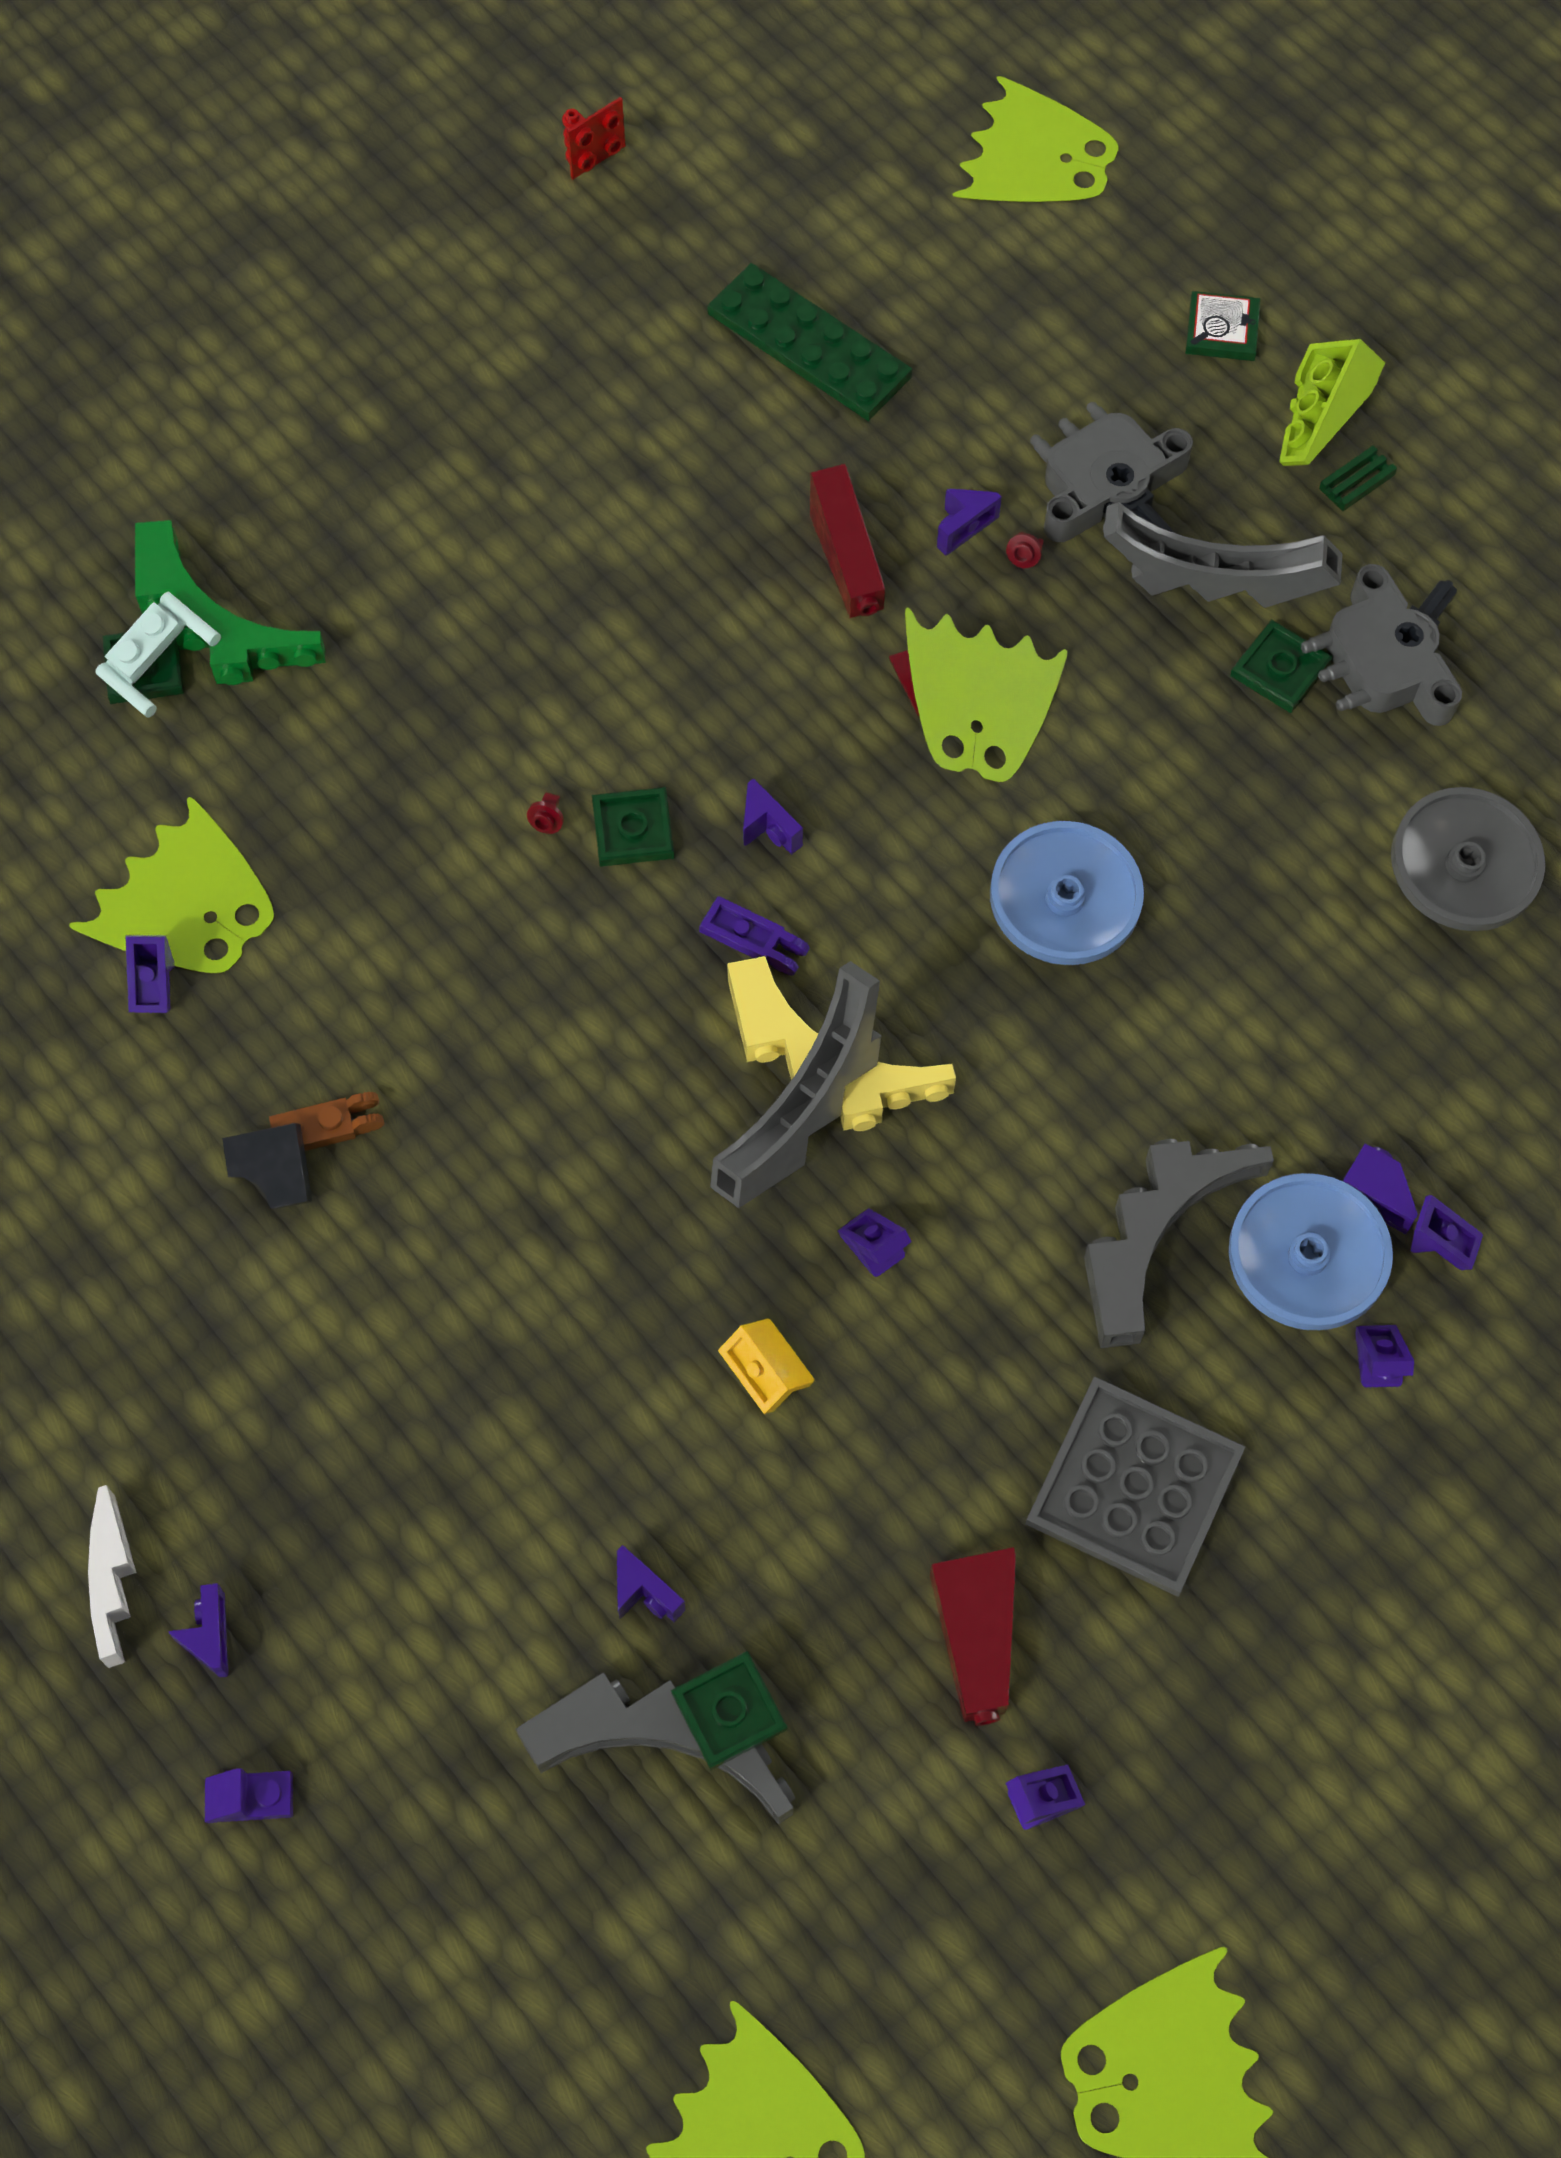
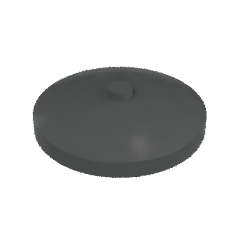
M1468 787L1447 788L1423 797L1403 817L1395 832L1391 847L1393 872L1406 898L1428 918L1458 930L1484 931L1508 924L1528 908L1539 892L1544 879V850L1534 826L1513 804L1498 795L1480 789Z

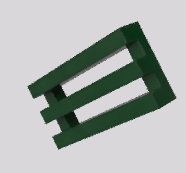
M1374 445L1321 481L1319 489L1341 511H1345L1395 476L1397 467L1393 464L1389 466L1386 463L1387 458L1383 454L1379 457L1377 455L1378 449ZM1377 469L1380 471V473L1372 477L1370 480L1362 484L1360 487L1352 491L1344 498L1340 497L1341 494L1346 492L1351 487H1355L1357 484L1362 482L1364 478H1366L1368 475H1370Z

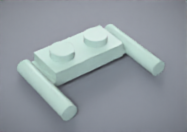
M166 592L161 596L160 603L157 605L153 602L104 656L108 660L97 667L96 674L144 716L149 718L154 715L157 707L134 688L132 684L144 674L186 625L210 646H215L220 641L221 635L174 595Z

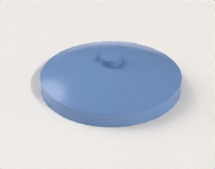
M1072 821L1043 823L1031 827L1016 836L1008 843L998 857L990 884L991 908L999 927L1007 938L1019 949L1034 958L1060 965H1079L1094 962L1117 950L1125 943L1136 927L1144 898L1142 877L1129 851L1118 840L1103 830L1088 824Z
M1302 1173L1272 1180L1256 1190L1246 1200L1238 1212L1231 1230L1229 1260L1239 1288L1246 1298L1263 1314L1293 1328L1327 1330L1346 1325L1358 1319L1374 1305L1388 1282L1392 1268L1393 1248L1390 1233L1383 1217L1373 1203L1360 1191L1343 1181L1329 1176Z

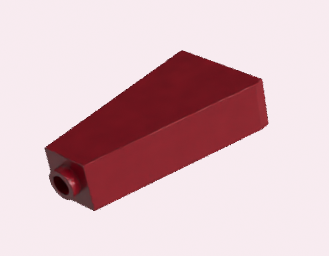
M845 464L811 472L810 517L849 618L860 615H873L877 611L884 609L885 587Z
M1014 1547L931 1565V1583L963 1721L974 1720L976 1726L1000 1721V1715L1006 1713L1009 1705L1016 1565Z

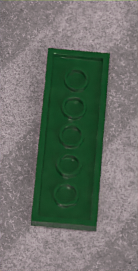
M750 263L707 305L708 314L867 421H870L912 378L911 367L753 263Z

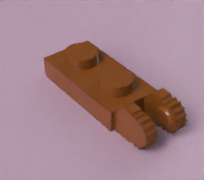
M376 1092L359 1093L352 1095L348 1099L345 1097L269 1116L271 1128L292 1123L301 1124L305 1151L355 1139L356 1135L379 1130L385 1124L383 1116L379 1113L359 1116L353 1121L350 1114L374 1108L379 1104Z

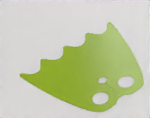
M997 76L998 82L1006 91V96L1002 100L982 104L983 108L993 117L994 124L987 130L971 134L972 138L982 146L983 153L976 159L960 163V167L973 177V183L970 187L954 192L952 195L957 198L1015 202L1070 201L1088 199L1100 195L1104 191L1108 180L1105 168L1115 160L1118 152L1116 140L1101 127L1068 107L1012 80ZM1097 140L1105 145L1106 151L1101 156L1093 157L1086 153L1085 145L1089 141ZM1062 154H1069L1072 160L1064 163L1061 161L1060 156ZM1079 172H1089L1094 176L1095 183L1089 188H1081L1074 183L1073 179Z
M907 607L905 609V623L913 688L924 736L933 759L944 769L961 772L969 768L978 771L984 779L996 782L1007 781L1023 763L1045 720L1065 665L1067 650L1063 649L1050 660H1043L1038 657L1032 640L1028 635L1024 636L1016 646L1004 648L996 641L989 625H985L975 637L966 638L958 632L952 618L948 614H945L933 629H926L918 623L911 609ZM974 720H978L983 726L980 733H976L971 729V723ZM953 735L962 741L964 750L960 757L951 758L944 753L942 742L945 737ZM997 746L1004 751L1006 761L1003 767L994 769L986 763L984 754L988 747Z
M188 797L189 819L186 824L182 826L157 825L155 828L159 840L157 852L146 858L127 857L125 862L130 873L128 883L119 889H97L95 895L101 908L99 917L88 922H73L69 924V927L88 937L126 951V935H166L176 967L205 973H222L229 970L241 957L242 947L248 939L260 936L273 921L274 912L266 891L243 855L195 799ZM246 904L255 906L259 911L258 920L249 926H243L235 919L237 909ZM212 911L217 914L215 922H205L204 915L207 912ZM215 938L224 940L228 945L227 954L219 960H211L204 954L206 943Z
M1226 1947L1217 1948L1194 1958L1132 1990L1087 2020L1066 2040L1061 2050V2060L1066 2079L1075 2086L1078 2102L1073 2114L1077 2132L1085 2144L1098 2151L1123 2158H1268L1257 2150L1254 2143V2133L1272 2116L1273 2110L1248 2097L1242 2087V2079L1245 2072L1258 2060L1259 2055L1253 2050L1236 2044L1229 2034L1230 2022L1244 2006L1245 1999L1219 1989L1214 1982L1215 1969L1226 1955ZM1087 2045L1099 2047L1106 2057L1104 2069L1096 2075L1084 2073L1078 2065L1077 2057L1079 2051ZM1127 2074H1133L1138 2079V2086L1133 2091L1125 2089L1122 2084V2080ZM1100 2103L1111 2104L1118 2111L1119 2124L1110 2133L1097 2131L1091 2123V2112Z
M730 2001L731 2012L737 2026L735 2038L727 2044H704L700 2047V2052L709 2071L707 2086L697 2093L676 2094L673 2098L683 2119V2131L673 2141L652 2143L646 2147L650 2158H819V2150L824 2143L837 2141L845 2147L847 2158H865L862 2143L854 2128L817 2080L769 2030L735 2001Z

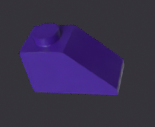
M1364 1144L1343 1182L1366 1196L1377 1208L1386 1224L1407 1234L1418 1213L1401 1163L1394 1160L1392 1155L1386 1150Z

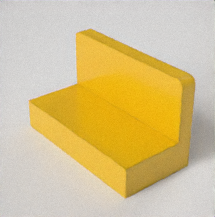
M768 1318L741 1325L718 1350L764 1414L775 1411L792 1392L807 1388L815 1381L777 1327Z

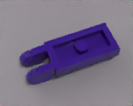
M717 896L699 926L700 933L752 958L765 956L767 963L774 969L791 976L796 973L799 966L793 959L775 950L778 944L785 950L802 957L806 956L810 949L804 940L785 931V927L720 896Z

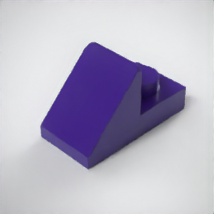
M947 489L944 508L949 515L938 526L937 548L947 556L998 519L1002 497L997 492Z
M753 778L747 785L743 827L744 846L766 831L768 837L776 846H783L792 855L803 846V827Z
M126 935L129 1012L168 1013L171 1010L169 972L175 967V962L166 935Z
M1428 1195L1425 1197L1414 1231L1411 1252L1435 1251L1459 1270L1473 1269L1483 1234L1434 1196Z
M869 1208L837 1230L844 1242L875 1277L880 1276L905 1257L903 1248L912 1242L904 1228Z
M1396 1325L1356 1326L1360 1379L1363 1387H1399L1402 1385L1403 1376H1413L1414 1359Z
M622 1545L617 1550L619 1618L621 1619L644 1595L646 1599L643 1603L654 1615L660 1619L666 1615L675 1623L686 1611L685 1601Z
M218 1583L200 1585L201 1599H195L194 1613L196 1624H202V1627L169 1631V1634L179 1645L218 1677H228L225 1593Z
M1068 1764L1020 1775L1006 1782L1008 1796L1024 1830L1031 1829L1085 1806V1802Z
M236 1768L205 1778V1823L293 1817V1773L291 1771L246 1773L242 1768Z

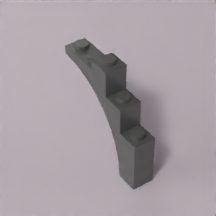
M1120 502L1111 504L1106 509V519L1103 526L1104 537L1133 563L1131 568L1132 578L1151 596L1189 584L1207 602L1246 590L1248 595L1252 596L1261 606L1266 608L1341 584L1342 553L1324 535L1299 542L1276 545L1239 546L1211 543L1184 537L1159 528L1140 518Z
M851 961L839 968L835 992L825 1021L796 1075L758 1122L735 1143L713 1158L710 1187L738 1208L805 1165L808 1137L841 1116L845 1086L877 1066L882 1036L873 1030L880 981Z
M1164 1139L1149 1147L1145 1161L1151 1191L1138 1187L1119 1194L1115 1212L1121 1240L1116 1241L1115 1237L1096 1239L1092 1244H1088L1084 1256L1100 1348L1141 1343L1145 1332L1143 1292L1146 1269L1153 1252L1164 1234L1186 1210L1209 1194L1236 1182L1267 1176L1274 1161L1271 1146L1258 1147L1256 1144H1246L1237 1147L1233 1151L1219 1152L1218 1149H1205L1196 1155H1192L1189 1141L1177 1142L1176 1139Z
M603 1672L515 1729L540 1773L572 1757L603 1748L636 1745L672 1749L705 1760L671 1694V1690L675 1688L671 1680L626 1708L625 1704L630 1699L617 1679L610 1683ZM762 1744L717 1767L732 1775L752 1792L778 1824L793 1815L791 1802L796 1798L783 1777L777 1780L773 1777L767 1765L772 1763V1760Z

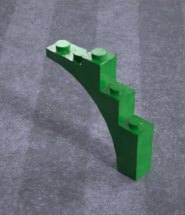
M171 520L135 523V596L141 613L143 614L153 602L158 605L161 596L166 592H170L221 635V639L215 646H210L187 625L175 638L179 650L198 651L203 648H210V666L216 684L238 685L242 682H252L253 669L258 668L272 670L283 666L298 665L309 667L314 664L326 663L325 647L320 631H290L262 626L236 616L209 598L195 584L182 565L178 539Z

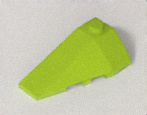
M1361 339L1313 343L1309 345L1295 377L1294 383L1298 386L1297 398L1292 399L1289 409L1293 412L1292 423L1285 429L1279 461L1283 466L1309 465L1372 393L1385 362Z

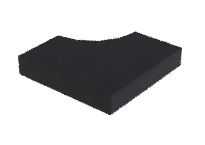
M292 1123L222 1138L228 1177L245 1178L256 1183L265 1193L270 1209L312 1202L301 1124Z

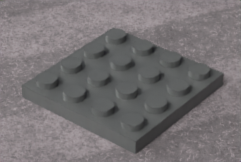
M1094 1376L1025 1524L1179 1597L1245 1446Z

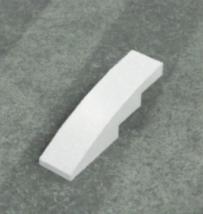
M105 1485L98 1488L91 1524L88 1580L91 1619L99 1659L110 1668L125 1663L115 1623L131 1617L120 1578L134 1574L136 1570L116 1497L108 1486Z

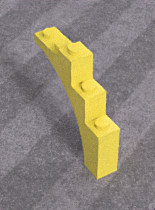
M765 956L727 963L728 983L747 1062L757 1060L758 1062L765 1063L777 1059L780 1055H785L792 1080L811 1050L818 1033L811 1029L788 1005L774 982ZM878 1062L876 1067L845 1086L840 1116L843 1131L849 1129L866 1131L875 1127L876 1124L882 1123V1112L885 1107L901 1109L914 1101L926 1099L929 1102H936L945 1099L949 1094H954L956 1076L953 1065L913 1067Z

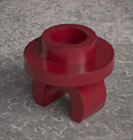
M1019 532L1009 540L1006 547L1007 556L1015 566L1031 568L1041 559L1044 540L1041 538L1037 539L1025 532Z
M546 792L542 801L535 802L529 807L527 820L537 831L553 834L561 829L564 817L557 808L560 796Z

